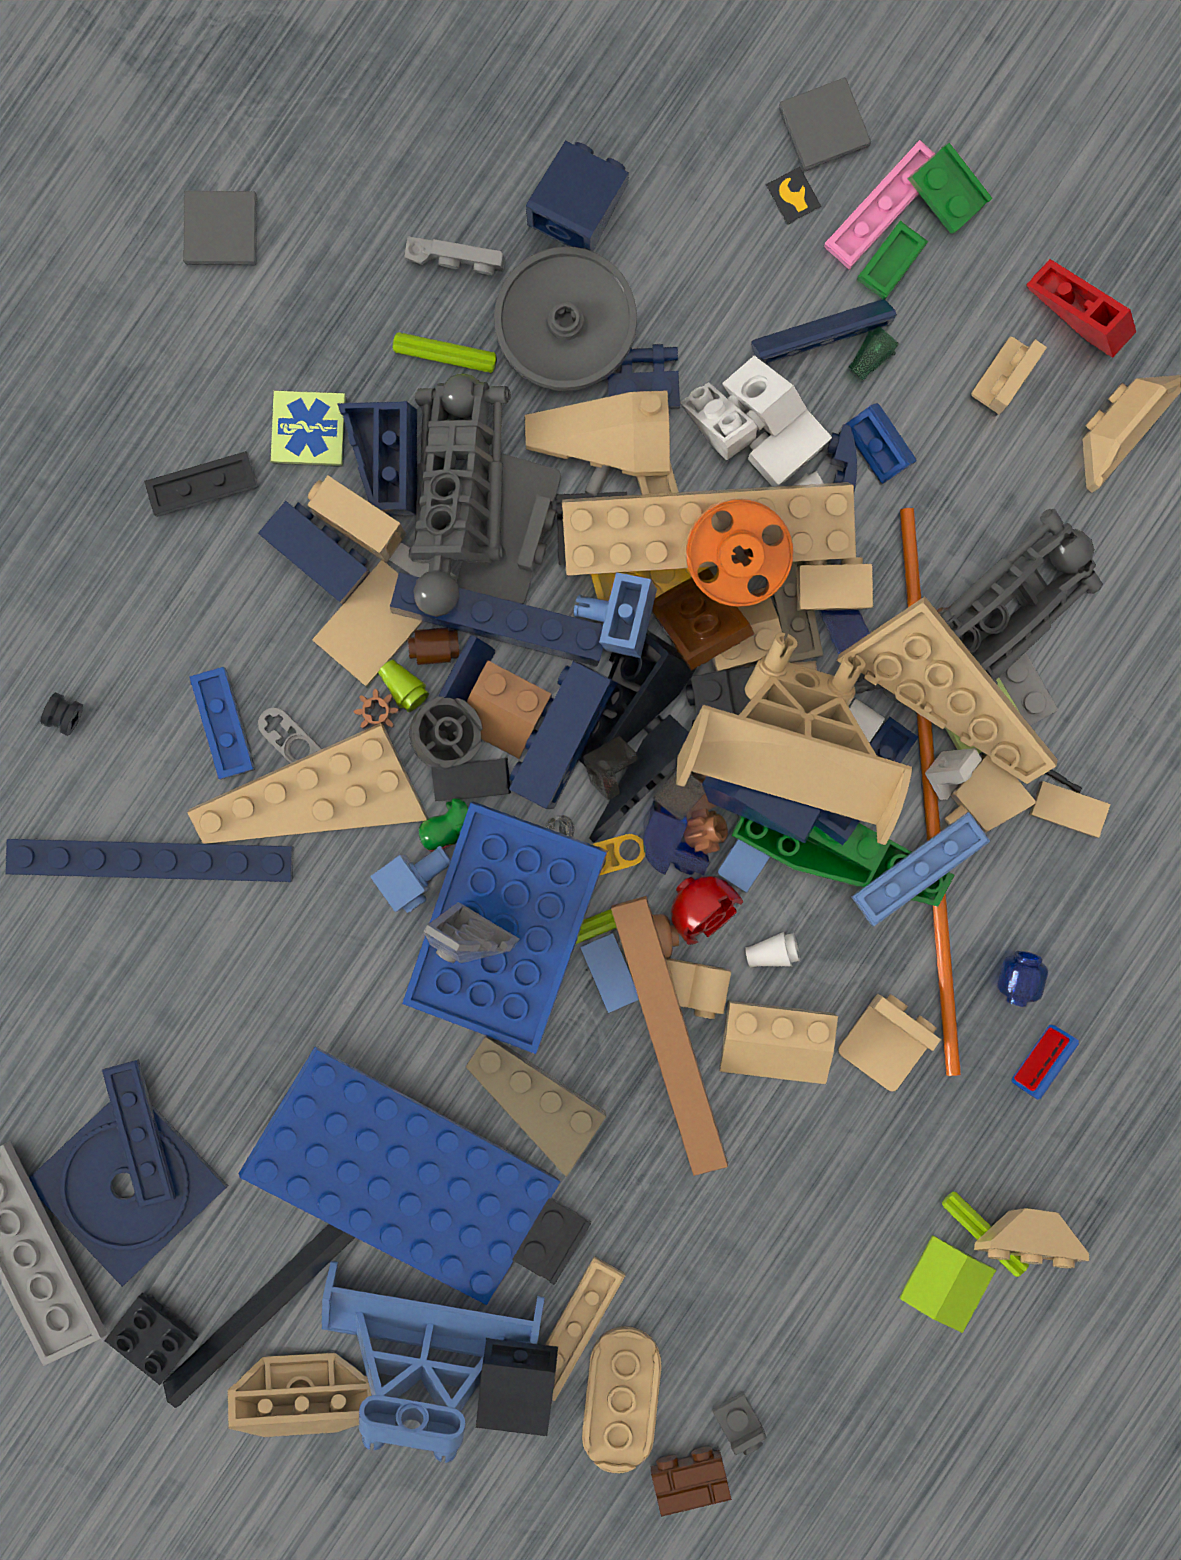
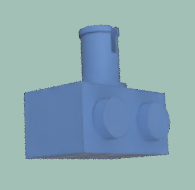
M616 572L609 601L585 597L579 594L576 599L579 606H574V617L604 622L599 642L606 651L641 658L657 589L651 579Z
M438 846L436 850L416 864L410 862L406 855H399L370 877L395 912L404 909L408 913L427 900L424 896L430 890L427 882L447 868L451 859L444 849Z

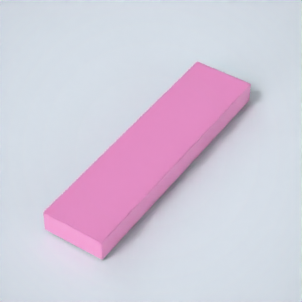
M919 140L825 242L824 247L850 270L919 195L907 178L935 153Z

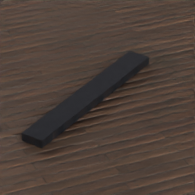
M328 1224L163 1382L167 1402L174 1408L179 1407L352 1242L355 1237Z

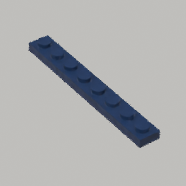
M7 839L5 874L292 882L293 846Z

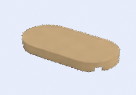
M618 1327L607 1331L596 1341L590 1355L582 1429L583 1447L590 1459L594 1461V1464L600 1469L611 1473H625L636 1468L637 1465L641 1464L649 1456L654 1442L661 1376V1357L654 1340L645 1332L633 1327Z

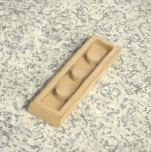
M595 1256L544 1344L558 1347L553 1401L559 1395L625 1277V1273Z

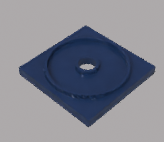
M109 1102L29 1179L39 1199L123 1287L229 1185L152 1105L176 1199L139 1209L135 1195L131 1198L118 1196L113 1189L114 1177L120 1173H130L112 1106Z

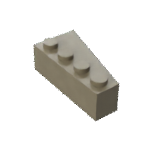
M489 1036L484 1037L466 1065L470 1073L567 1177L606 1118V1111L499 1040Z

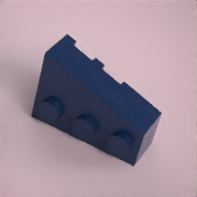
M407 401L337 403L349 434L347 436L350 445L353 447L358 462V470L368 502L389 516L416 515L417 409Z

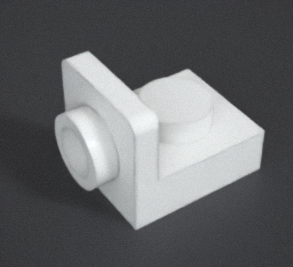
M976 748L943 751L925 775L940 800H947L959 784L967 781L972 776V772L982 759Z

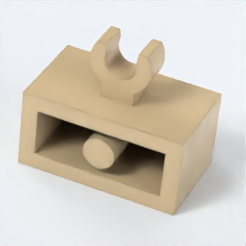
M863 558L841 559V565H827V560L805 561V565H800L796 568L797 611L873 608L872 564H863Z

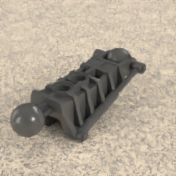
M464 373L451 376L445 383H438L436 389L418 388L415 393V401L418 406H423L421 460L417 469L415 544L409 549V558L412 562L429 563L428 572L417 579L413 593L417 607L425 614L435 617L448 614L456 607L460 597L458 584L450 575L452 561L493 563L494 561H502L505 557V549L500 545L503 472L500 454L502 404H508L511 399V392L507 386H491L489 388L487 382H480L472 375ZM490 403L493 404V429L487 426ZM448 413L460 419L472 417V420L448 421ZM491 444H492V456L489 455V446H490ZM468 459L467 470H455L456 460ZM454 490V492L448 496V492Z
M1055 509L1044 511L1040 517L1043 524L1009 556L1001 558L948 608L941 607L936 610L958 638L964 634L962 643L996 684H998L996 680L1049 631L1051 624L1086 591L1087 593L1098 592L1103 585L1093 570L1096 564L1092 559L1095 551L1092 539L1083 531L1073 529L1069 523L1063 524L1064 522ZM1047 532H1051L1050 534L1042 538L1040 541H1038ZM1049 554L1051 563L1059 571L1063 572L1062 575L1049 585L1045 583L1037 570L1044 562L1042 558ZM1080 581L1081 584L1066 598L1064 592ZM1015 597L1021 607L1009 617L1005 605ZM992 611L991 619L988 623L984 624L983 618ZM882 687L884 694L890 700L901 703L896 699L895 694Z

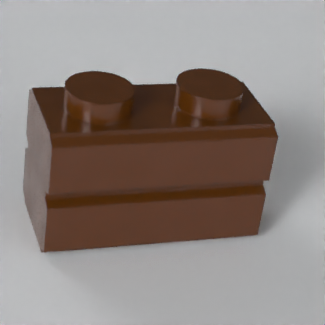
M702 1447L692 1451L691 1457L678 1460L676 1455H669L659 1458L656 1461L657 1465L650 1466L661 1517L732 1500L720 1450L713 1451L712 1447Z

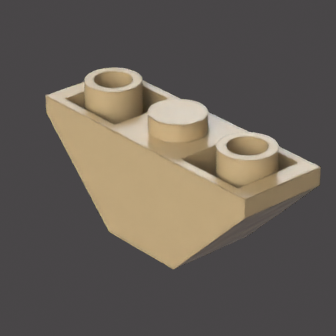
M1028 1208L1008 1211L975 1242L974 1250L988 1252V1258L1010 1260V1255L1021 1256V1263L1042 1264V1260L1046 1259L1053 1260V1267L1072 1269L1075 1268V1262L1089 1261L1088 1251L1059 1213Z

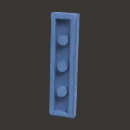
M967 812L859 890L851 898L869 923L875 926L988 844L990 840L970 812Z

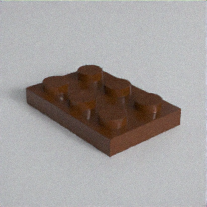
M709 568L698 573V577L702 580H710L715 577ZM692 577L656 597L651 613L691 670L707 663L712 658L755 634L750 623L737 606L725 605L711 599L700 590Z

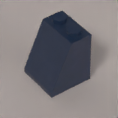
M565 140L526 204L527 226L568 247H578L593 252L628 185L629 172L625 171L626 168L623 164L612 158H607L605 161L593 155L594 151L587 145L580 142L572 144Z

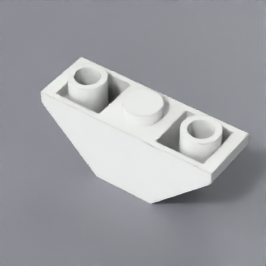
M709 382L704 386L694 389L686 399L680 402L710 445L726 460L733 457L756 439L757 426L755 422Z

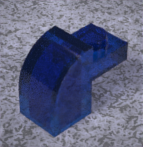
M653 801L643 825V848L649 863L664 875L670 863H673L674 867L683 873L693 875L696 872L704 875L710 863L708 853L704 854L703 851L696 852L695 848H691L687 843L681 841L688 825L687 814Z

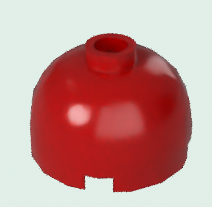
M703 876L695 880L693 877H689L677 886L676 891L678 894L672 902L670 914L672 923L680 936L688 945H693L699 942L695 936L703 932L709 937L723 927L737 913L734 904L742 905L743 900L735 889L721 878Z

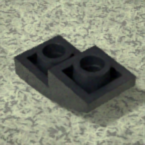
M508 758L466 762L452 769L431 767L435 801H447L453 798H479L511 793V790H509L511 785Z

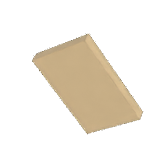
M383 560L378 563L312 639L366 687L378 675L380 668L394 657L407 642L408 638L414 634V630H417L423 623L421 620L391 613L390 604L398 573Z

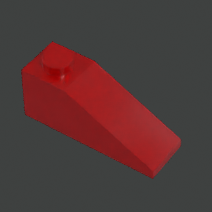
M1051 259L1026 284L1033 294L1082 338L1112 358L1136 333L1131 309Z

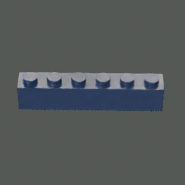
M401 572L398 574L390 604V610L393 614L596 667L600 662L603 646L599 642L603 629L602 624L459 587L460 597L456 607L446 615L435 617L425 614L415 603L413 589L417 579L420 577Z

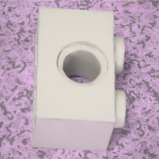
M756 356L750 358L722 383L729 394L728 399L755 422L757 430L760 431L764 428L774 437L807 409L794 385Z

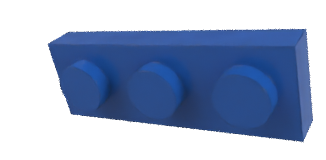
M220 667L189 676L218 779L222 780L255 770L226 668Z

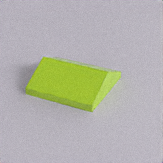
M932 1235L899 1299L933 1320L963 1333L996 1269Z

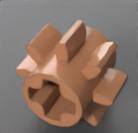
M374 689L372 698L367 699L362 695L359 696L364 704L362 709L354 710V713L363 715L365 719L361 723V728H367L370 723L374 726L383 723V725L387 724L392 728L395 726L390 718L392 714L400 713V710L390 707L389 703L393 700L391 694L381 699L379 691ZM376 702H379V706L386 709V713L379 716V721H375V718L368 714V710L374 709Z
M707 808L692 811L693 819L686 820L683 827L686 843L691 848H695L696 852L703 851L704 854L719 851L718 843L724 842L728 835L725 819L719 814L716 815L715 810L709 812Z

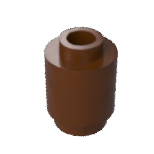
M448 627L414 630L415 637L408 638L409 658H417V665L451 663V659L459 657L457 630L448 631Z

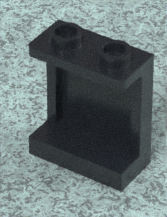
M486 1338L476 1428L547 1436L558 1347Z

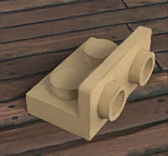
M1009 337L972 391V397L997 414H1000L1009 405L1047 347L1036 339L1027 347L1014 337Z

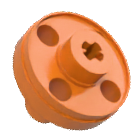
M730 499L711 505L695 521L687 538L686 562L694 582L708 597L729 606H750L766 600L783 585L789 575L793 562V544L787 526L769 507L754 500ZM719 511H726L731 516V523L724 530H716L711 524L713 515ZM771 524L778 525L781 531L779 540L772 544L765 543L762 539L764 528ZM739 545L744 550L749 549L748 552H744L747 557L743 561H739L736 557L731 558V555H736L733 549ZM707 561L715 563L717 566L715 577L710 580H702L698 577V568L702 563ZM762 575L767 581L765 589L757 594L749 592V580L753 576Z

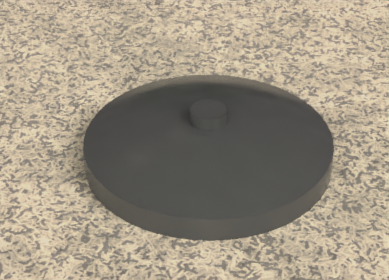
M555 247L531 255L517 265L508 275L497 296L494 326L505 358L521 376L547 389L572 391L584 389L601 382L623 363L635 339L637 310L633 292L627 280L609 260L583 248Z

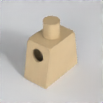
M984 753L981 756L982 760L972 772V776L967 781L959 784L950 795L959 807L944 819L950 825L965 813L970 812L982 831L988 832L1033 806L1036 801L1014 775L992 762L991 757Z

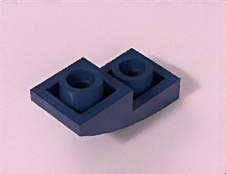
M843 424L838 433L832 432V439L828 444L827 453L832 454L831 465L843 468V471H836L833 483H851L854 486L855 492L857 479L856 446L851 427Z

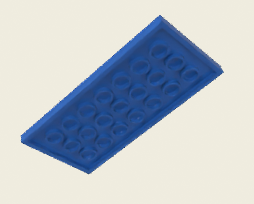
M314 1047L238 1173L241 1179L485 1305L488 1304L511 1266L513 1257L547 1200L551 1199L560 1184L559 1179L317 1047Z

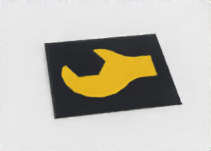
M800 166L766 184L787 224L821 207Z

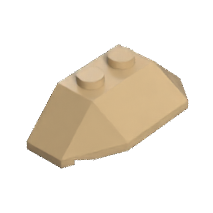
M1181 375L1136 378L1128 386L1121 383L1108 398L1113 404L1107 411L1103 413L1099 409L1085 426L1090 431L1084 436L1082 441L1086 488L1091 493L1102 486L1181 393Z
M336 1353L262 1357L236 1384L228 1389V1428L262 1437L335 1433L359 1425L360 1405L367 1397L372 1396L368 1378Z

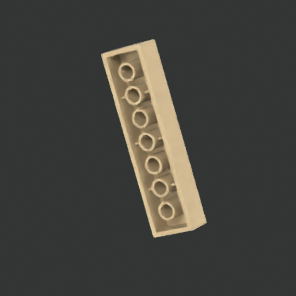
M842 482L562 499L566 575L688 568L686 562V543L693 524L711 505L730 499L754 500L773 510L783 520L789 530L793 544V562L856 558L854 486L851 483ZM726 511L715 513L712 517V527L716 530L726 529L731 523V516ZM773 524L765 527L762 532L763 541L767 544L778 541L781 535L780 527ZM739 545L733 549L736 555H731V558L736 557L739 561H743L747 557L744 552H748L749 549L744 550ZM707 561L699 567H713L716 564Z

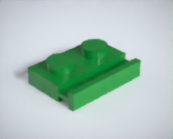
M950 143L942 146L936 154L931 156L907 178L950 234L960 229L987 202L993 199Z

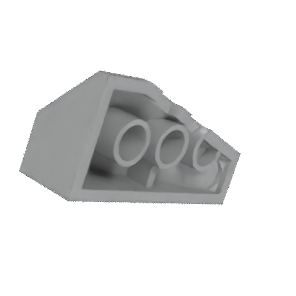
M459 902L429 923L424 930L429 945L437 949L436 954L451 963H455V961L465 963L509 952L520 940Z

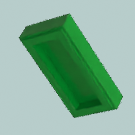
M899 221L860 273L857 280L876 295L886 300L927 245L928 241L902 221Z

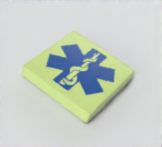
M274 391L271 462L278 464L343 466L345 422L343 415L340 414L337 403H346V395L344 393Z

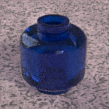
M1016 951L1014 955L1008 956L1003 960L997 988L1003 995L1007 996L1006 1001L1008 1003L1026 1007L1028 1002H1036L1042 998L1048 977V968L1042 963L1043 959L1040 956L1026 951Z

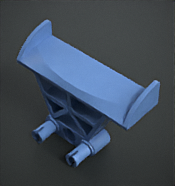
M331 1261L322 1298V1330L357 1335L372 1395L362 1401L359 1408V1431L362 1435L364 1446L369 1450L371 1443L374 1444L373 1450L381 1449L384 1443L434 1451L435 1458L440 1462L442 1461V1456H446L445 1463L452 1461L464 1438L465 1418L461 1410L481 1382L486 1338L537 1344L545 1297L537 1296L533 1321L338 1288L336 1287L338 1262ZM369 1338L421 1346V1357L419 1359L373 1351ZM430 1348L482 1357L475 1368L428 1360ZM378 1373L396 1377L381 1387ZM421 1379L435 1404L400 1399L398 1397ZM442 1384L461 1388L454 1398L451 1399ZM413 1419L418 1421L420 1426L415 1429H409L403 1423Z

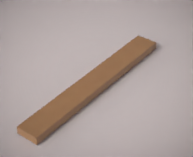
M647 896L612 905V914L693 1176L728 1167L727 1157Z

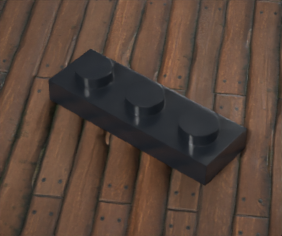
M247 451L144 481L152 511L156 517L258 487Z

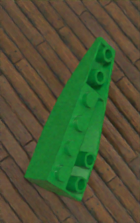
M740 815L731 835L793 870L862 888L912 853V851L888 839L886 845L877 843V832L860 823L843 846L816 826H814L806 843H803ZM948 872L911 900L939 907L955 875Z

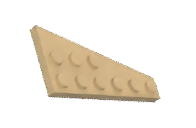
M925 596L838 655L837 661L842 663L844 655L853 654L850 661L851 664L856 655L861 657L866 664L861 672L865 675L864 679L874 685L878 683L896 695L898 701L941 729L945 727L960 737L959 740L970 748L972 745L990 756L992 762L1024 783L1032 782L1057 766L1058 759Z
M383 723L190 808L187 812L203 844L418 822L428 819Z

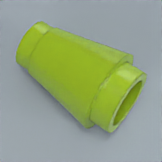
M394 659L385 663L378 671L399 708H405L407 712H412L428 698L429 692L425 689L426 684Z

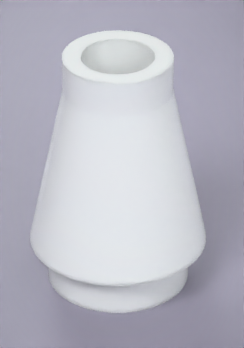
M782 932L753 946L745 947L750 968L757 966H792L793 962L800 961L794 933L786 935L785 932Z

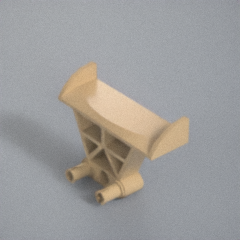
M785 633L776 634L768 654L758 660L745 686V694L751 701L739 715L706 705L702 706L677 757L676 785L684 787L691 771L875 824L877 843L886 845L903 808L912 767L878 757L849 709V705L856 693L854 685L865 668V661L856 655L851 664L850 661L853 654H846L835 676L793 664L788 661L797 647L796 639L788 634L783 644L782 640Z

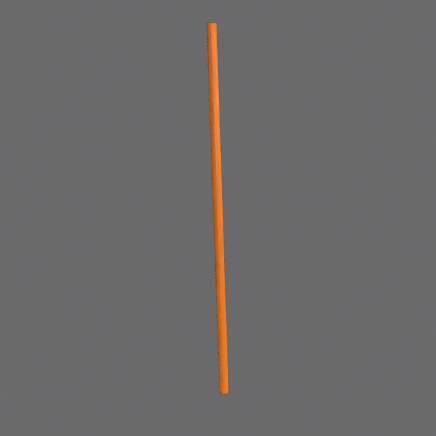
M914 508L900 509L907 605L910 607L921 599ZM916 712L928 841L941 831L938 796L925 775L935 761L932 722ZM945 893L939 907H932L946 1075L957 1076L961 1075Z

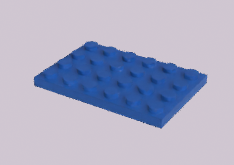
M474 801L471 802L430 923L459 902L520 940L509 952L465 963H459L458 961L451 963L436 954L437 949L429 945L425 936L402 1004L536 1054L542 1042L608 850Z

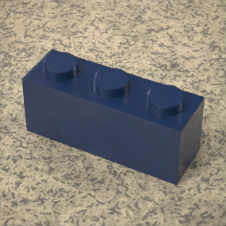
M285 500L258 534L343 605L370 574V571L365 567L369 561L354 548L347 552L337 543L341 538L326 525L321 530L311 522L314 515L299 502L293 507Z

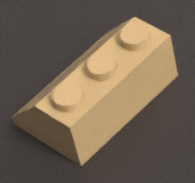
M728 1000L719 1071L826 1084L834 1054L838 1016L830 1012Z

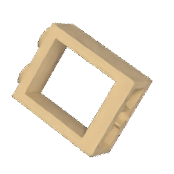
M328 475L323 482L318 480L308 494V499L311 500L308 503V507L316 517L385 563L389 561L406 536V532L398 521Z

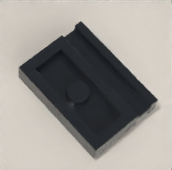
M548 1198L512 1260L555 1285L591 1225V1221L580 1216L577 1212L554 1198Z

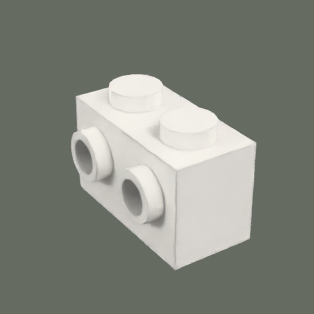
M806 409L777 436H769L764 432L750 445L753 451L749 454L748 460L772 487L782 486L825 448L832 437Z

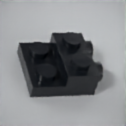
M755 666L691 676L692 684L686 685L689 705H696L697 716L703 705L739 715L751 701L745 694L744 689Z

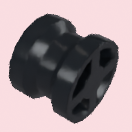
M55 692L49 698L40 722L46 727L55 726L59 728L60 733L69 736L79 722L83 711V704L77 701L70 703L65 700L64 695Z

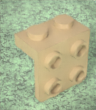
M877 994L839 1045L838 1052L889 1091H896L928 1048L933 1051L941 1039L933 1034L937 1027L919 1015L914 1020L904 1013L908 1006L891 994L887 999Z

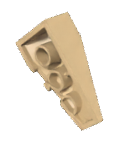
M667 391L629 392L525 415L527 450L563 459L574 457L590 461L591 466L602 468L603 465L622 469L623 474L631 476L670 475Z

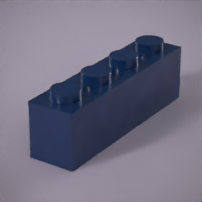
M575 661L572 662L571 666H565L557 682L560 688L555 698L551 697L548 700L541 714L544 720L539 730H533L526 742L525 748L528 749V752L523 762L518 761L510 774L509 779L513 782L509 790L545 809H554L618 682Z

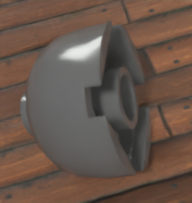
M436 697L425 703L414 715L409 729L410 745L416 756L427 766L437 769L457 768L471 760L480 749L482 722L475 709L464 700Z

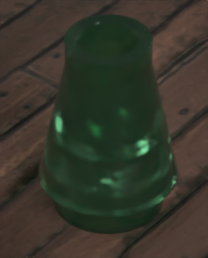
M878 326L873 332H868L848 368L864 381L868 375L896 354L894 350L899 346V343Z

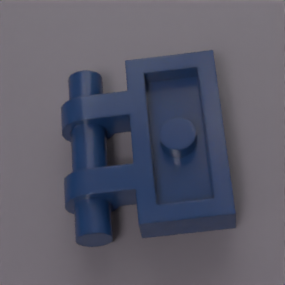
M652 344V348H631L621 364L622 373H613L608 377V396L629 392L667 391L668 409H680L679 371H664V361H678V348L663 347V344ZM653 362V372L632 373V363Z

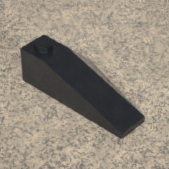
M649 630L646 633L641 658L614 652L611 653L609 658L613 665L608 677L618 683L579 759L594 774L678 697L697 669L691 670L676 648Z
M670 714L665 719L658 715L644 728L648 735L643 738L589 837L593 843L677 767V757L689 732Z

